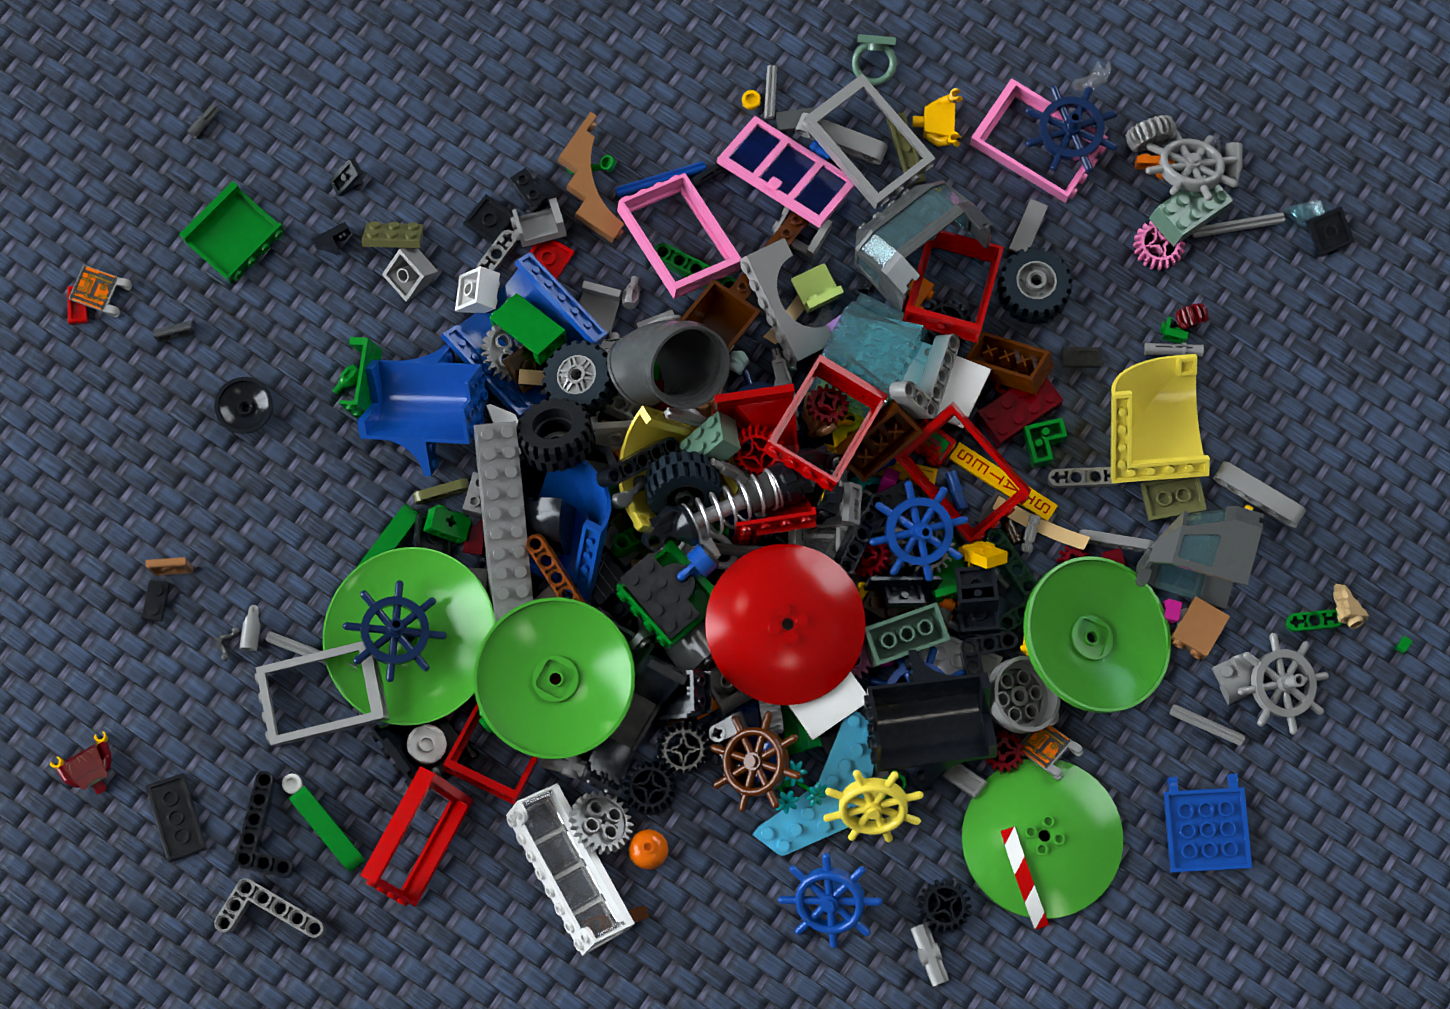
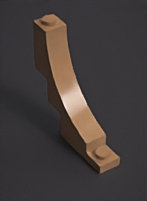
M590 112L560 154L557 162L575 173L566 187L568 192L583 201L574 218L613 243L615 239L619 240L623 235L624 230L622 228L624 223L607 208L594 184L591 170V151L595 136L590 133L597 125L595 122L597 115Z

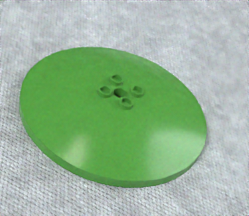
M1088 556L1067 560L1048 571L1038 581L1030 594L1025 609L1024 638L1028 655L1036 672L1047 687L1059 698L1085 711L1115 713L1141 703L1159 686L1169 664L1171 634L1169 623L1164 617V608L1152 588L1148 584L1144 587H1139L1135 582L1137 573L1121 563L1102 557ZM1088 633L1093 635V643L1089 642V640L1087 639Z
M559 597L541 598L512 609L501 617L489 630L479 648L475 661L474 692L484 720L491 730L506 744L530 756L544 759H564L584 754L598 747L621 725L633 699L635 667L629 645L623 634L602 612L574 599ZM557 673L561 676V682L553 685L550 682V677Z
M1024 759L1022 765L1017 763L1018 770L1011 768L1010 774H1008L1007 770H1003L1002 774H1000L999 770L985 780L987 785L976 799L972 797L963 820V854L968 870L976 884L988 898L1003 909L1030 918L1000 832L1015 826L1046 918L1066 917L1092 904L1109 887L1122 858V824L1111 796L1089 773L1062 760H1058L1054 764V766L1062 770L1063 777L1059 781L1031 759ZM1041 831L1049 833L1050 839L1043 842L1039 839Z

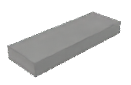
M1030 199L1009 251L1017 253L1018 250L1024 249V251H1027V248L1031 247L1048 208L1047 205Z

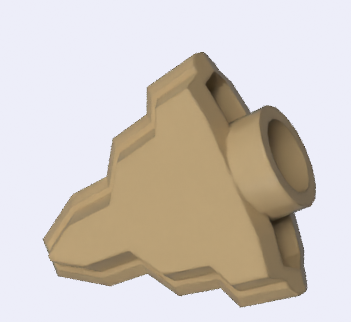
M1335 584L1333 597L1337 605L1336 611L1339 622L1348 624L1350 629L1362 626L1368 620L1369 615L1367 611L1352 596L1346 585Z

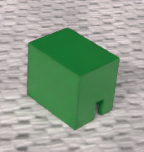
M1403 636L1394 649L1404 654L1412 640Z

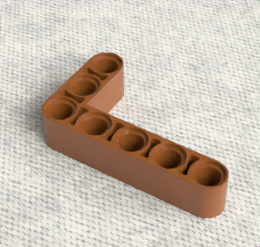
M540 533L531 535L526 541V547L557 597L566 598L563 591L569 589L573 592L571 599L586 603L547 539ZM533 538L540 540V548L533 547ZM544 555L551 557L552 563L550 565L543 563L542 557ZM554 572H559L562 575L561 582L553 579Z

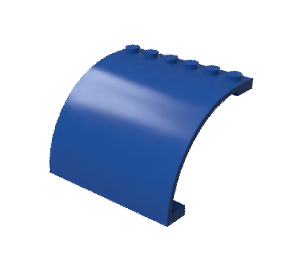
M531 252L516 260L514 265L518 269L497 293L498 303L496 309L487 313H475L458 326L455 325L445 331L441 336L445 343L465 364H482V370L485 373L484 384L511 413L516 414L517 419L523 417V413L526 410H530L532 405L535 403L537 405L540 401L547 400L549 397L546 394H540L539 390L543 385H536L524 394H521L513 379L510 382H507V377L500 380L499 373L493 376L494 369L487 370L490 364L483 363L487 357L481 356L486 351L481 346L486 344L483 341L484 337H488L486 333L489 330L492 331L489 317L495 310H498L508 298L518 293L537 309H542L554 322L565 329L568 339L566 343L568 345H571V342L578 340L580 343L582 340H586L600 346L608 334ZM498 339L499 344L505 346L504 341Z

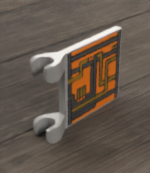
M83 265L68 299L118 318L120 315L119 308L109 305L117 286L129 291L132 288V284L128 279L119 278Z
M1047 726L1041 730L1029 733L1020 743L1025 745L1023 750L1025 756L1046 770L1058 781L1063 777L1062 770L1054 766V764L1066 750L1069 749L1077 757H1080L1084 752L1080 744L1072 741L1053 726Z

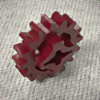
M825 384L823 389L819 385L817 391L811 390V395L807 397L806 409H809L808 416L814 415L813 421L818 419L820 420L819 425L826 422L827 426H830L831 422L837 425L838 419L844 420L845 415L848 414L849 402L846 401L847 395H842V391L835 390L836 387L834 386L829 388L828 384Z
M868 542L855 569L856 574L860 577L863 576L865 579H868L870 576H876L877 573L882 576V570L889 569L886 564L892 562L888 558L892 556L889 546L886 543L871 546Z
M1005 730L1004 734L997 731L996 741H1001L997 744L996 758L999 762H996L993 758L983 760H987V767L992 765L993 772L999 769L1000 774L1003 773V770H1007L1008 774H1010L1011 768L1018 770L1017 763L1023 764L1021 758L1025 757V752H1023L1025 745L1020 744L1022 742L1021 738L1015 739L1014 732L1008 735L1007 730ZM1003 749L1006 750L1005 755L1001 754Z

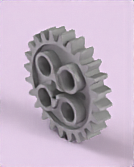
M494 325L491 328L492 331L489 330L486 333L488 337L483 338L486 344H483L481 348L486 351L481 356L487 357L483 362L484 364H490L487 370H495L493 376L499 373L500 380L507 377V382H510L512 377L501 358H506L513 351L523 347V345L519 344L512 336L510 339L507 332ZM498 339L503 340L505 346H501L498 342Z
M592 791L590 795L585 793L583 797H579L573 804V809L569 812L572 817L568 822L573 823L570 830L576 831L573 837L579 836L580 838L578 844L585 843L584 849L590 846L592 853L598 849L599 855L604 851L609 855L612 851L615 853L619 848L621 849L630 839L628 836L632 833L630 828L633 826V823L628 821L631 819V816L625 814L628 808L622 809L623 802H616L617 797L611 799L608 794L603 796L602 791L597 795L595 791Z

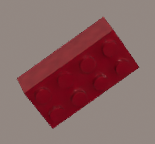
M1046 378L1036 395L1012 388L979 410L976 419L995 445L1000 448L1021 434L1024 426L1037 423L1061 407L1064 399L1049 379Z

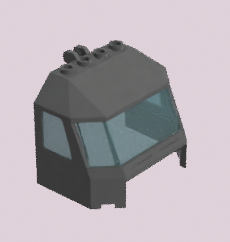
M944 180L917 185L911 190H905L898 200L891 201L884 211H878L873 215L871 221L868 223L864 222L858 227L854 264L902 316L905 311L907 292L911 289L909 284L913 279L917 281L920 278V275L907 262L906 258L929 240L935 239L938 233L954 221L966 233L970 232L987 250L990 245L993 224L976 205Z
M1227 506L1225 509L1188 514V511H1183L1154 542L1151 548H1147L1144 555L1138 561L1135 571L1138 572L1135 581L1136 585L1144 587L1148 584L1154 589L1191 600L1197 596L1214 607L1226 610L1233 582L1244 586L1248 585L1263 529V524L1259 523V521H1263L1264 514L1239 506Z

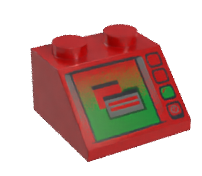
M924 419L920 424L921 428H923L930 421L928 419ZM939 429L915 449L913 453L923 456L930 466L940 468L953 452L956 440Z

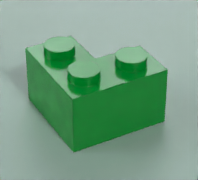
M1063 418L1024 426L1022 434L1032 469L1051 465L1054 458L1050 445L1065 442L1067 433Z

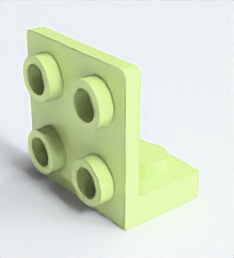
M824 263L791 279V283L807 314L841 298L844 293L841 285L836 286Z

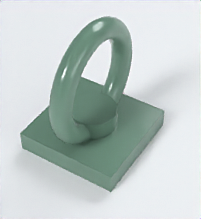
M858 34L857 43L862 44L856 49L852 58V69L855 76L858 77L863 74L859 61L861 55L866 50L884 51L889 58L887 72L879 78L864 76L873 86L886 83L892 78L897 67L896 55L890 47L895 46L896 37Z

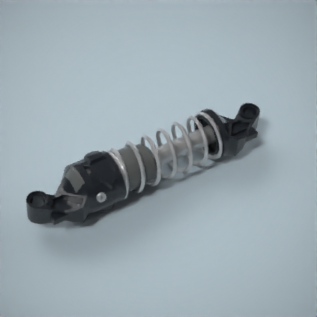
M825 444L815 449H799L796 455L821 470L835 471L843 457L840 453L828 451ZM838 457V463L833 466L834 458ZM781 461L764 468L763 473L758 476L751 474L750 479L744 484L742 481L737 480L738 495L732 497L729 488L723 486V492L726 497L725 501L719 503L715 494L710 492L709 497L713 506L705 509L702 501L696 498L695 503L699 510L697 513L693 514L689 507L683 503L677 506H666L658 516L649 519L650 525L642 534L641 542L650 550L657 551L662 548L666 538L671 536L694 547L700 544L701 539L704 541L708 540L710 529L712 532L721 535L724 530V524L731 529H735L738 518L741 521H749L752 514L763 517L765 511L769 509L777 511L778 507L783 508L814 495L817 483L805 478L798 471L788 468ZM745 510L748 513V519H744L739 514V511ZM734 514V525H730L725 517ZM720 520V531H717L711 524ZM706 526V537H703L699 529ZM652 536H656L655 543L650 545L649 539Z

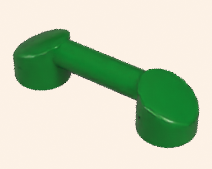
M605 155L600 160V163L591 164L592 172L605 170L611 173L616 166V160L610 155ZM567 169L570 174L575 175V173Z

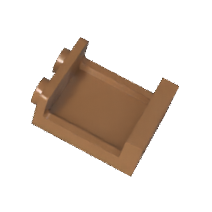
M1195 596L1171 636L1172 644L1179 649L1184 648L1190 651L1189 654L1196 659H1205L1230 616Z

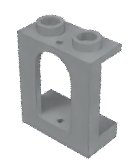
M784 207L782 211L783 217L780 221L777 220L772 228L773 235L792 213V210ZM828 219L821 228L809 222L808 226L818 231L809 246L796 239L791 248L813 259L832 229V221Z
M844 482V486H839L844 488L842 516L828 518L823 524L816 525V527L829 528L860 525L862 486L853 482Z

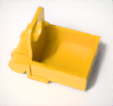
M975 541L972 544H965L958 549L962 557H965V561H968V567H973L975 564L988 569L1007 563L1008 552L995 547V544L987 541Z

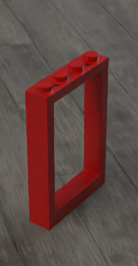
M942 230L924 245L917 269L920 278L913 282L902 323L942 334H956L960 339L978 343L1004 247L990 243L989 248L986 250L977 239ZM932 247L991 262L975 323L915 307Z
M820 354L762 451L766 452L770 457L783 462L788 468L798 471L805 478L818 483L820 487L832 492L888 394ZM816 376L871 408L832 476L776 443Z
M953 401L934 419L928 422L922 428L923 433L894 458L933 500L939 489L908 455L954 416L962 423L1019 488L1015 494L974 528L968 522L955 526L969 543H972L974 540H981L986 535L984 532L988 528L994 529L1000 523L999 519L1001 517L1011 515L1018 503L1024 504L1030 498L1031 489ZM944 497L940 504L946 509L950 518L962 517Z
M476 704L445 760L443 770L514 805L519 800L540 758L531 757L514 790L457 763L476 729L479 719L482 718L477 713L479 707Z
M420 766L360 875L367 880L365 884L375 888L405 907L408 904L416 907L469 810L473 799L437 774ZM431 788L449 800L400 890L381 879Z

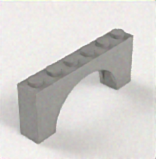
M785 238L745 256L740 259L742 271L749 279L751 289L755 291L758 297V304L764 310L766 320L775 332V339L783 349L785 359L790 364H793L835 343V340L827 325L818 328L804 326L795 321L782 306L777 291V277L783 263L793 256Z

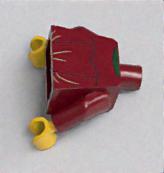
M102 731L104 737L100 740L96 734L94 735L97 743L66 761L57 756L59 760L57 765L50 762V766L57 769V773L64 783L75 788H81L82 790L92 786L97 795L107 789L102 779L108 776V771L111 768V751L107 743L108 737L104 731Z

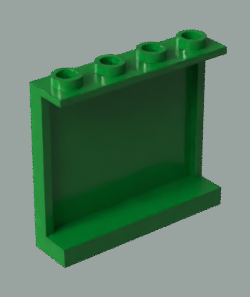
M232 181L179 235L182 241L232 284L243 276V272L247 268H251L256 263L257 258L261 254H265L269 250L270 245L274 241H278L283 236L285 230L281 223L278 224Z
M672 540L665 544V548L655 556L663 567L675 563L687 566L691 563ZM702 574L696 578L697 588L689 600L700 612L701 616L671 641L660 630L624 583L617 585L616 594L622 602L626 601L631 606L630 610L636 617L640 616L644 620L643 625L649 632L654 631L658 642L663 647L667 646L671 649L705 620L707 604L714 586Z

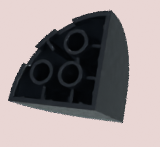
M532 497L523 498L527 539L535 533H540L547 539L557 557L562 558L563 555H570L576 508L559 498L539 497V501L533 500ZM537 538L532 539V545L535 548H540V540Z

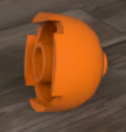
M646 829L639 831L633 836L628 850L630 859L636 866L641 869L652 870L657 869L665 862L669 848L667 840L661 833L656 830Z

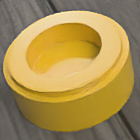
M748 90L743 94L742 105L746 109L755 110L760 106L761 97L758 92Z

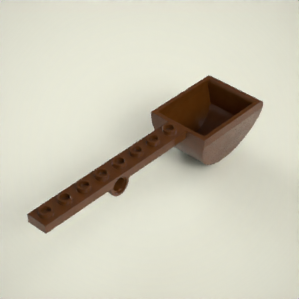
M815 183L800 201V204L817 214L830 198L831 193L823 190L822 187ZM792 211L764 247L785 238L789 248H791L793 242L809 224V221ZM743 272L730 289L713 279L679 321H695L707 326L724 340L730 352L757 319L761 311L747 302V299L754 291L749 285L747 275Z

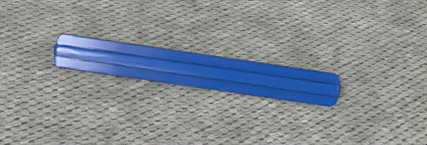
M704 161L618 186L615 188L618 198L637 193L641 189L653 187L658 182L667 181L675 175L685 173L687 177L701 173L707 168Z

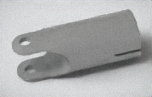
M1231 142L1225 145V157L1236 156L1238 161L1233 164H1226L1225 170L1228 177L1239 183V176L1243 168L1242 144Z
M256 605L249 607L248 615L243 622L239 647L241 650L257 651L261 625L258 617L259 609Z

